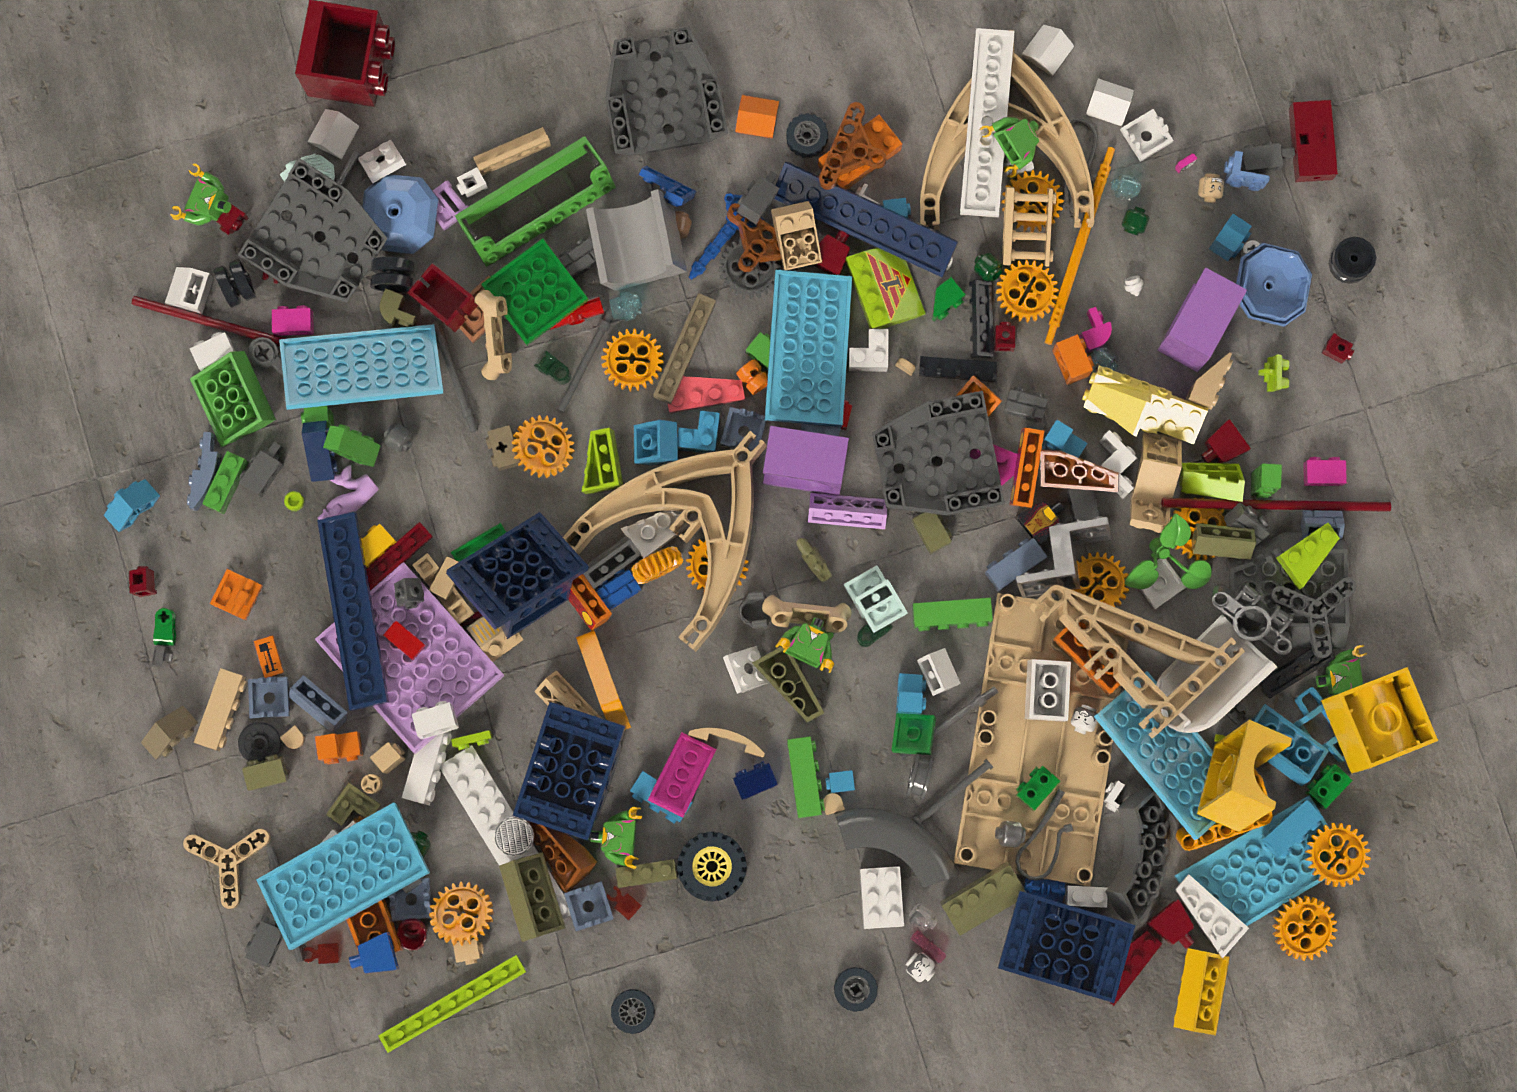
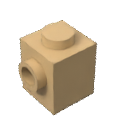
M472 939L471 944L466 940L463 946H461L460 942L453 945L456 963L465 961L466 965L477 963V959L482 958L481 954H484L483 943L479 942V940Z

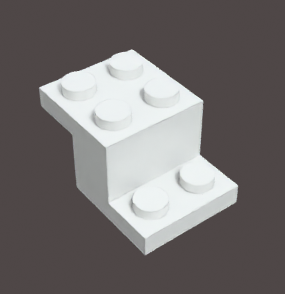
M1109 430L1099 442L1108 450L1111 456L1101 466L1119 473V491L1117 493L1124 499L1133 490L1131 486L1133 483L1128 477H1122L1121 474L1137 459L1134 456L1136 453L1131 447H1126L1121 442L1122 439L1116 432L1112 433Z

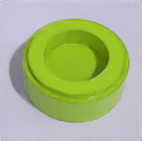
M289 492L284 498L285 506L291 511H299L304 506V497L299 492Z

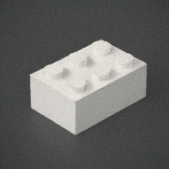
M1036 659L1027 661L1025 719L1068 721L1071 662Z
M900 866L859 869L863 928L904 926Z

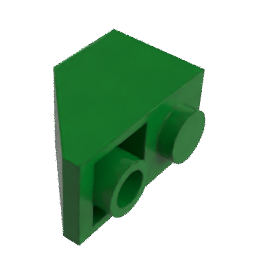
M952 277L936 288L932 314L934 322L938 319L940 321L949 315L948 311L953 307L957 309L964 303L963 299L966 294Z

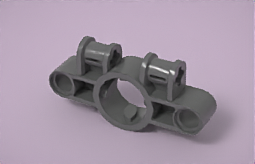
M1247 581L1243 582L1235 592L1224 585H1217L1213 588L1212 602L1214 606L1233 619L1234 630L1241 638L1250 641L1260 639L1279 654L1284 655L1291 651L1292 639L1285 629L1293 620V615H1288L1280 609L1278 604L1269 610L1267 605L1260 601L1262 592L1256 591ZM1218 594H1224L1226 597L1224 599H1218L1216 596ZM1254 609L1260 614L1263 613L1266 616V621L1258 629L1248 630L1243 624L1240 625L1238 623V617L1241 618L1246 610ZM1281 640L1288 642L1286 645L1278 644Z

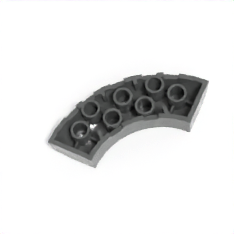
M1151 787L1135 792L1117 808L1124 828V853L1120 869L1110 887L1105 891L1116 913L1123 920L1133 925L1140 924L1150 911V904L1154 897H1158L1160 881H1164L1167 866H1164L1166 854H1169V839H1167V827H1169L1168 821H1165L1163 811L1166 808L1164 802Z
M857 808L834 813L846 850L876 848L895 855L910 867L916 875L921 888L959 875L951 857L942 844L928 830L905 816L874 808Z

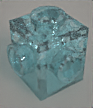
M623 292L619 294V297L609 300L614 319L630 321L635 319L636 315L642 314V302L638 295Z

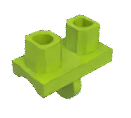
M1277 354L1273 357H1268L1267 363H1264V369L1258 370V375L1264 376V382L1267 383V392H1274L1289 387V379L1282 377V371L1289 369V360L1283 359L1282 355Z

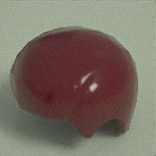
M416 918L405 919L401 922L397 930L400 945L410 951L423 947L427 939V929L424 923Z

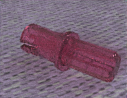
M919 930L910 938V940L923 949V953L926 952L936 962L941 963L946 958V954L933 943L934 941H930Z

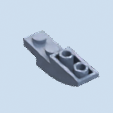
M203 432V437L200 438L202 456L198 458L200 470H192V475L189 476L191 493L187 496V505L193 511H198L203 505L204 498L220 467L221 454L214 452L215 435L211 432Z

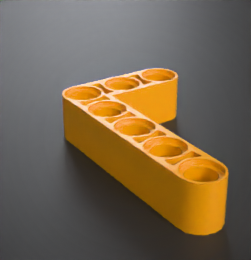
M595 631L577 636L578 645L606 720L626 726L625 730L631 728Z
M1254 769L1256 781L1260 789L1267 795L1263 778ZM1272 811L1240 832L1229 827L1221 829L1222 824L1216 822L1208 829L1207 834L1202 835L1197 840H1194L1184 827L1176 832V839L1183 849L1188 851L1267 825L1273 818ZM1190 836L1189 840L1184 841L1186 837Z

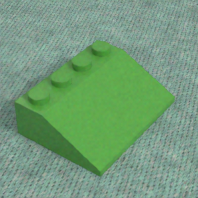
M245 351L229 352L190 378L221 447L254 433L276 420Z

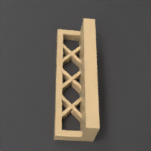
M542 127L473 158L483 176L548 148L551 144Z
M557 670L549 675L534 691L547 705H549V702L556 704L561 702L565 707L602 718ZM545 686L550 690L551 696H548L542 690Z

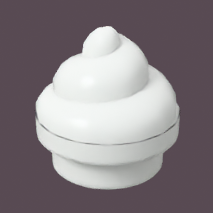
M1136 275L1125 279V290L1138 296L1143 286V280L1140 279V276Z

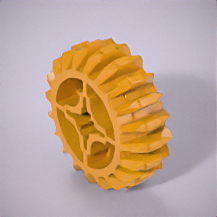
M673 546L657 551L633 565L631 569L633 577L639 584L658 579L682 565V555L677 547Z

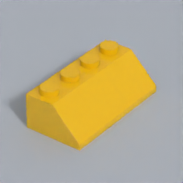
M1187 948L1173 1027L1216 1035L1230 957L1224 956V958H1221L1219 954Z

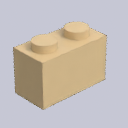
M387 742L370 757L382 773L389 774L406 759L403 756L404 750L398 744Z

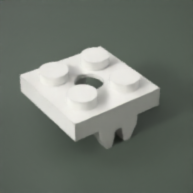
M1154 109L1120 129L1140 162L1174 141L1168 132L1167 124L1164 125L1163 118L1158 117ZM1149 131L1152 134V139L1150 141L1142 140L1141 133Z
M391 140L382 143L377 148L366 152L358 158L372 183L406 165ZM385 156L384 161L376 162L377 158Z
M757 646L723 657L737 694L769 683L752 664V662L761 658ZM746 663L752 666V674L746 673L744 669Z

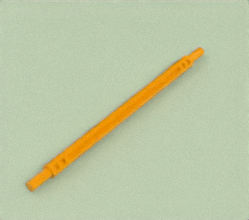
M1112 147L1107 148L1103 164H1100V169L1093 187L1094 218L1109 176V171L1111 170L1110 164L1115 149ZM1085 212L1058 299L1050 317V327L1044 342L1048 345H1052L1056 330L1060 327V322L1062 321V316L1064 315L1070 291L1091 230L1087 223V219H1089L1088 212Z

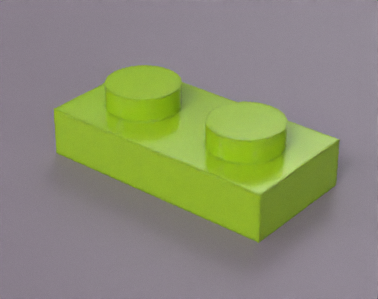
M488 730L451 739L454 748L458 747V750L470 748L469 744L477 743L478 746L488 744L489 740L493 739L492 732Z

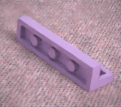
M810 493L808 523L885 529L887 518L885 499ZM814 500L823 501L824 503L817 504L814 503ZM841 502L843 505H835L834 503ZM854 504H861L862 507H855ZM873 506H883V509H875Z

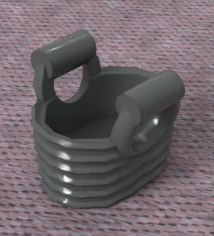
M763 591L748 593L746 599L739 606L740 619L752 628L767 627L769 622H771V617L762 610L764 600L767 598Z

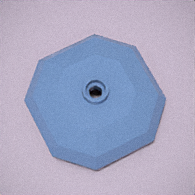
M389 174L373 183L364 191L362 207L388 238L381 251L414 254L434 238L439 199L423 178ZM398 209V214L394 216L393 211Z
M1261 243L1241 257L1236 284L1247 289L1240 302V306L1249 319L1284 327L1306 311L1312 273L1300 253L1295 250ZM1266 283H1269L1270 289L1266 288Z

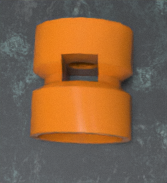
M756 359L749 361L736 373L742 382L747 383L746 388L752 395L757 394L767 386L768 378L766 371H761L762 366Z

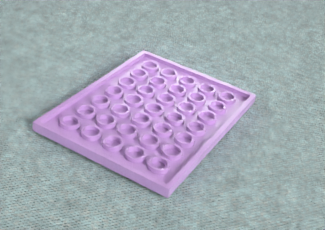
M403 562L370 591L389 703L373 707L411 751L416 754L437 736L422 740L417 736L412 714L416 713L417 709L422 707H428L429 709L435 707V704L438 702L446 701L453 705L457 718L502 679L504 674L423 583V602L413 609L397 606L394 583L403 578H417ZM395 621L399 622L426 645L414 660L410 659L383 636ZM333 623L315 640L342 670L335 623Z

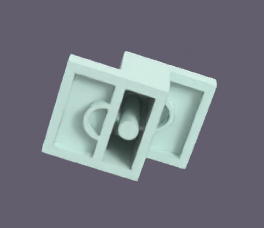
M877 565L843 584L860 615L866 619L873 633L908 614L888 579L884 578Z

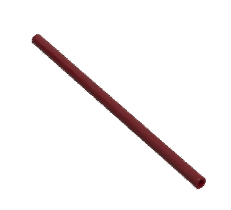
M135 295L132 298V305L251 339L268 338L279 347V340L286 339Z
M1162 498L1161 500L1162 508L1233 509L1238 503H1242L1246 507L1249 505L1253 509L1391 511V502L1243 499V502L1227 499Z

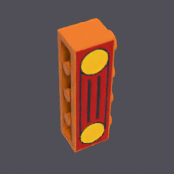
M1021 429L1009 505L1032 508L1044 437L1043 430Z
M583 574L572 581L569 601L589 629L593 631L606 623L612 613Z

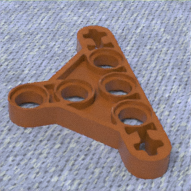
M853 102L848 106L822 168L819 183L823 189L830 190L834 188L839 176L864 165L879 169L886 164L885 152L871 145L861 124L865 115V109L859 102ZM858 108L860 113L856 114L854 121L852 120L853 111ZM850 124L855 129L852 133H846L844 127ZM843 141L848 146L845 150H839L836 147L837 144ZM857 148L865 150V154L861 157L856 156L854 152ZM879 154L883 157V161L875 163L872 160L873 156ZM832 159H838L840 165L832 167L829 162ZM829 171H831V181H829L828 184H825V180L823 178L827 179Z
M737 203L732 204L727 211V218L738 226L744 250L738 261L739 268L743 272H751L759 262L782 260L775 228L762 219L758 221L756 228H750L747 225V221H749L747 218L741 221L744 216L741 214L733 215L735 211H738L740 205ZM763 232H770L772 234V238L766 239L763 236ZM753 245H759L762 248V252H755ZM743 259H750L752 266H745Z

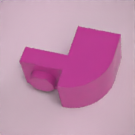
M1096 307L1089 309L1086 313L1092 329L1082 332L1079 336L1086 344V354L1102 348L1108 341L1112 331L1111 322L1103 324L1104 317L1101 311H1097Z

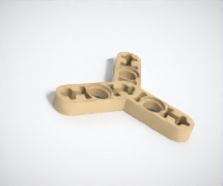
M257 829L229 849H225L198 835H189L184 839L183 845L188 852L219 866L221 903L225 908L233 909L240 903L238 865L265 847L270 842L271 836L267 830ZM258 833L265 834L264 842L258 841L255 843L257 848H254L249 839L251 838L252 841L258 839ZM195 838V842L199 845H203V842L206 843L201 849V854L198 853V851H200V848H190L191 844L188 843L189 840H194ZM244 843L250 847V851L246 855L241 854L239 850L240 846ZM209 846H213L216 850V854L212 858H209L205 853ZM227 855L233 858V862H230V869L234 868V872H224L223 870L228 869L227 863L223 862ZM229 874L233 875L235 879L234 884L231 886L226 885L224 882L225 876ZM235 888V891H231V896L236 900L230 906V903L226 902V898H229V892H225V889Z

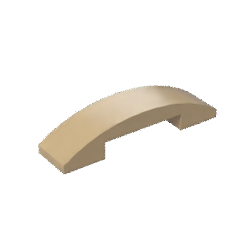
M428 553L413 564V567L423 580L431 587L440 570L438 565ZM455 587L447 600L437 596L459 625L474 614Z
M700 728L689 731V736L708 741L709 734L745 744L747 745L745 753L764 758L765 753L755 743L738 733L719 728Z

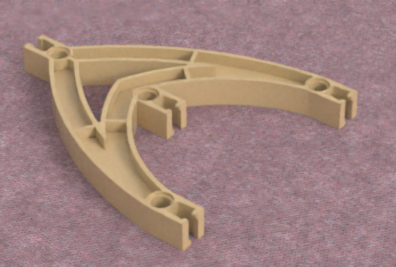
M1013 42L1010 82L1026 97L1041 119L1011 103H1008L1007 117H1017L1019 120L1027 119L1028 122L1033 120L1038 124L1039 129L1035 133L1039 138V142L1036 146L1052 160L1068 186L1073 201L1074 228L1081 227L1080 219H1078L1079 212H1088V227H1093V189L1087 163L1076 133L1051 91L1037 74L1014 53ZM972 78L948 111L935 138L926 165L920 197V224L926 226V221H924L925 215H935V221L932 222L934 230H940L939 205L944 188L954 169L965 156ZM1084 198L1088 200L1089 203L1086 205H1082L1079 203V200ZM927 201H932L935 203V205L933 207H927L925 206V203Z
M751 431L734 450L710 452L680 459L630 480L593 505L574 523L563 537L570 546V542L576 535L581 537L575 547L571 546L579 555L599 532L618 521L642 513L681 511L682 513L669 529L678 536V529L684 523H688L690 527L685 534L679 535L685 543H688L702 526L708 553V573L705 592L696 616L678 637L687 644L688 641L686 639L696 631L699 634L693 645L691 643L688 644L695 652L711 635L722 618L736 589L747 556L754 508L752 464L767 447L765 442L760 439L759 445L750 452L747 447L752 440L755 441L756 435ZM741 454H748V458L745 461L738 460ZM731 473L732 506L728 537L726 536L719 512L709 495L671 487L699 478ZM692 513L698 514V518L695 521H689V516ZM584 525H589L587 533H581V528ZM702 621L707 622L705 630L698 629V625Z

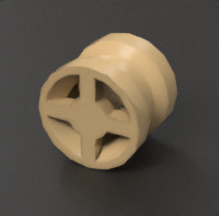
M368 774L363 777L361 787L364 792L376 794L382 789L383 783L379 776Z

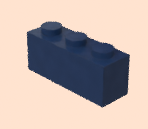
M326 421L306 422L302 426L301 434L311 482L334 480L335 472H338V462L333 458L335 453L323 448L329 431Z

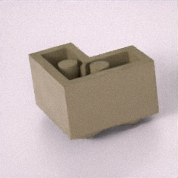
M182 705L155 722L141 743L156 760L161 756L167 757L173 752L174 749L172 747L176 746L181 741V738L187 739L195 732L193 729L198 722Z

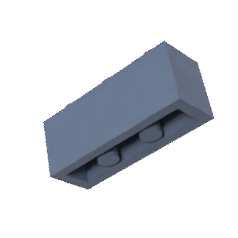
M1026 538L1018 544L1020 548L1014 552L1010 549L1003 554V560L1000 562L995 560L986 566L988 570L985 574L998 592L1015 581L1016 576L1028 572L1047 558V555L1034 538L1030 541Z
M304 675L290 688L289 698L332 734L346 722L348 712Z

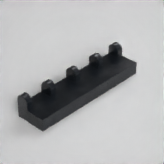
M974 280L969 282V287H972V298L969 299V303L972 304L970 322L973 324V336L970 337V341H973L971 358L994 357L992 281Z
M920 356V377L970 380L974 375L980 381L995 382L997 378V362Z
M1321 642V647H1319L1317 650L1321 651L1324 655V652L1327 651V647H1323ZM1311 648L1270 673L1260 682L1261 690L1270 699L1334 660L1335 656L1331 652L1328 657L1318 658L1314 655Z

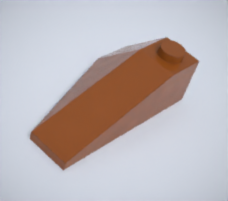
M1041 450V486L1109 492L1119 491L1118 472L1062 451Z
M527 821L533 829L535 845L540 846L545 862L548 861L553 871L551 872L553 878L565 893L569 892L590 874L597 861L584 846L566 833Z

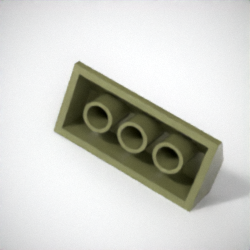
M543 852L499 865L522 942L566 928Z
M1006 862L940 901V904L961 936L1015 904L1018 892H1025L1010 864Z

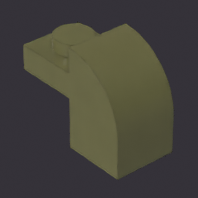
M385 289L380 301V312L385 321L392 327L395 326L397 321L399 325L409 327V325L416 326L418 321L416 317L401 311L406 300L405 297Z

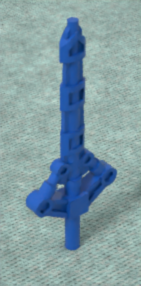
M726 194L724 197L726 210L728 211L732 204L738 203L742 195ZM727 215V223L718 232L714 241L710 242L705 248L704 254L699 261H695L691 266L692 270L688 276L689 279L692 280L698 275H702L706 270L705 266L711 259H715L723 245L731 239L737 229L739 230L738 226L727 218ZM747 222L750 228L757 227L755 223Z

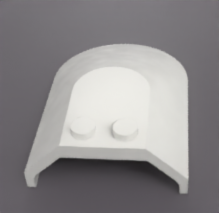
M1221 615L1196 640L1219 649L1232 637L1236 644L1234 646L1230 645L1224 652L1230 658L1234 657L1232 652L1238 651L1241 647L1245 652L1167 726L1184 733L1199 732L1213 726L1276 669L1277 666L1266 658L1251 642L1241 638L1235 632L1233 625L1225 616ZM1176 659L1159 677L1156 686L1168 697L1199 665H1190ZM1215 659L1217 665L1222 666L1221 660ZM1189 684V689L1195 692L1194 685ZM1161 709L1162 715L1168 717V712Z

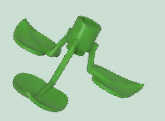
M1174 513L1170 522L1162 530L1160 538L1153 539L1149 544V548L1153 552L1151 556L1154 563L1151 560L1139 563L1128 575L1124 584L1136 589L1151 587L1159 575L1156 570L1158 567L1157 558L1166 559L1169 557L1186 573L1181 577V582L1189 589H1198L1206 585L1211 578L1212 569L1205 560H1196L1187 569L1170 554V548L1174 549L1175 546L1185 545L1191 535L1188 523L1180 515Z

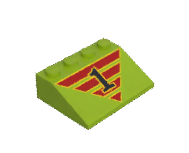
M880 248L846 257V265L850 276H852L856 293L870 329H885L925 315L906 260Z

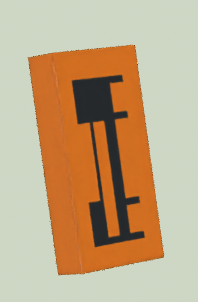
M274 636L254 641L264 678L283 674L284 670Z

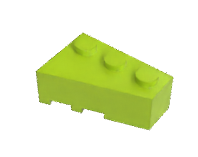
M604 428L590 431L587 464L581 490L586 495L617 489L623 485L614 430Z
M1182 463L1179 478L1181 492L1243 502L1245 480L1239 464Z
M1326 523L1276 557V559L1298 590L1305 586L1340 538L1331 525Z

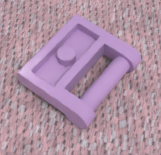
M448 180L433 190L439 199L436 221L444 231L457 222L456 214L469 207L462 202L451 188L452 184ZM443 192H446L459 209L458 212L455 213L441 196Z

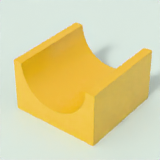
M1408 667L1321 700L1351 774L1370 769L1438 741Z
M1248 720L1214 745L1197 814L1240 832L1274 810L1276 801L1270 799L1260 789L1255 778L1254 769L1289 747L1292 738L1252 720Z

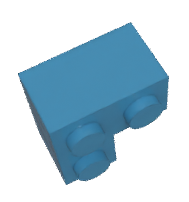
M1232 214L1209 249L1226 261H1229L1231 257L1235 258L1244 246L1242 241L1245 243L1252 234L1249 232L1252 226L1235 214Z
M700 411L698 430L679 427L677 450L697 453L716 452L720 413Z
M1056 420L1045 437L1042 447H1044L1043 450L1062 451L1079 458L1088 443L1072 434V428Z
M146 479L140 482L135 481L125 490L121 488L114 494L115 498L107 505L108 509L104 517L120 532L132 526L139 514L152 508L160 495Z
M899 673L896 713L921 714L925 710L926 698H923L922 691L926 690V680H923V675Z

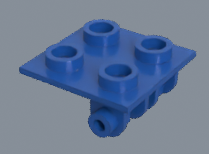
M1025 878L1024 890L1026 893L1063 903L1065 882L1046 879L1034 881Z

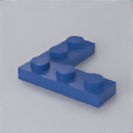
M648 166L643 167L639 173L645 182L658 184L660 189L666 192L664 198L668 200L669 204L676 207L692 200L697 192Z

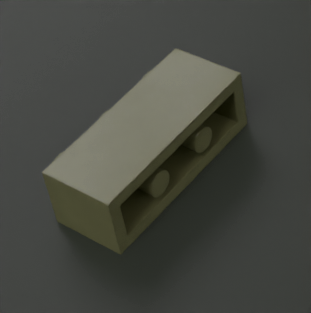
M1196 523L1191 540L1193 554L1249 560L1252 558L1256 545L1254 529Z
M675 859L634 865L636 869L628 866L615 868L618 888L678 879Z

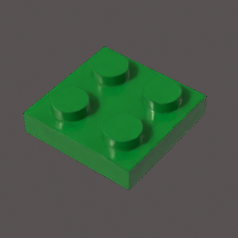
M896 713L891 751L893 753L931 755L936 717L934 715Z

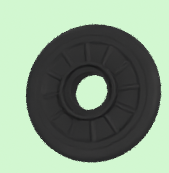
M255 722L242 730L238 739V747L241 755L247 761L258 759V762L266 760L265 757L274 754L278 756L281 749V739L278 731L270 724ZM262 738L265 741V746L257 748L254 744L255 739Z

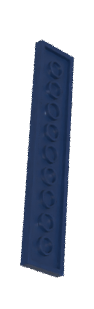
M789 162L784 163L775 185L780 188L774 198L775 200L788 206L809 201L813 208L814 218L940 277L944 276L958 245V241L843 187L835 185L830 190L823 189L819 183V176Z
M350 512L317 520L349 710L353 711L389 703L357 513Z

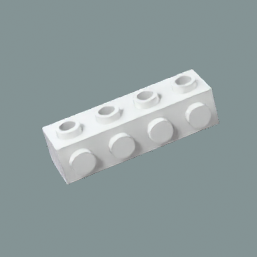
M451 731L438 734L418 753L414 754L402 795L403 799L430 806L435 797V785L440 780V766L446 759L445 750L452 738Z

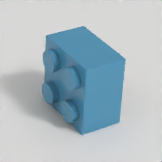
M656 420L634 425L635 464L652 466L678 460L677 422Z

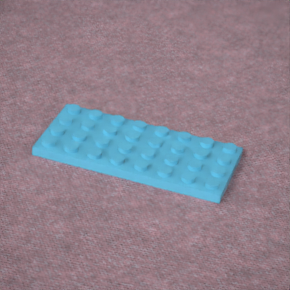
M775 270L765 420L842 427L852 276Z
M434 324L279 340L287 410L443 394Z
M1146 671L1145 674H1146V675L1154 682V684L1156 685L1157 682H1156V681L1154 680V678L1150 675V673H1149L1148 671ZM1135 680L1134 685L1141 688L1140 682ZM1124 690L1099 711L1094 718L1191 837L1197 840L1216 823L1197 814L1213 750L1198 732L1184 733L1171 729L1168 726L1154 738H1151L1148 734L1152 732L1151 729L1153 727L1157 729L1159 723L1154 718H1151L1145 729H1142L1139 723L1153 709L1142 708Z
M1309 795L1273 816L1269 824L1246 832L1174 876L1180 884L1187 875H1190L1240 921L1248 926L1282 906L1283 903H1287L1289 899L1297 897L1322 882L1318 881L1319 874L1312 875L1315 869L1308 868L1312 863L1305 860L1307 857H1310V854L1306 853L1305 850H1311L1307 842H1313L1314 840L1310 836H1318L1316 830L1320 829L1323 832V825H1327V823L1322 818L1320 826L1314 831L1310 829L1305 834L1307 837L1301 843L1293 844L1291 846L1292 851L1285 857L1282 855L1275 857L1260 840L1303 800L1307 799L1320 813ZM1333 836L1331 843L1336 847L1339 843L1335 836ZM1341 850L1334 852L1336 854L1335 859L1341 858L1339 855ZM1323 851L1320 854V860L1326 862L1328 854ZM1334 860L1327 866L1328 870L1331 868ZM1339 863L1336 866V871L1342 870L1344 866Z
M393 802L256 879L288 949L293 950L429 874L430 871L397 804Z

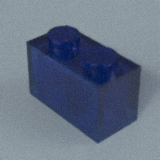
M763 761L753 765L754 769L749 772L744 769L735 773L736 777L733 778V781L742 801L778 786L769 763L765 764Z

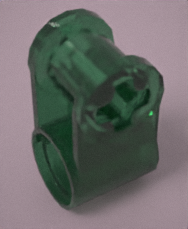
M544 351V356L539 363L534 365L538 371L560 385H565L571 380V373L568 367L547 351ZM559 371H566L564 378L557 377Z
M867 624L858 632L857 642L862 647H869L887 634L894 626L889 624L873 633ZM863 634L870 635L869 641L867 639L862 640Z

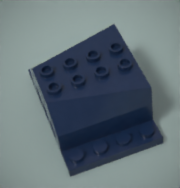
M539 512L447 569L446 574L495 630L501 627L506 638L509 639L568 601L572 581L588 571L589 566Z
M549 702L512 816L589 840L594 822L599 817L614 776L621 750L620 742L626 726Z
M1019 891L997 968L1114 1003L1136 925Z

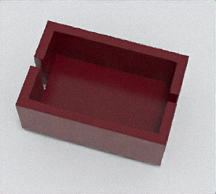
M432 263L421 276L430 286L427 288L418 279L407 293L456 333L466 321L464 316L466 314L470 316L478 305L475 303L473 295Z

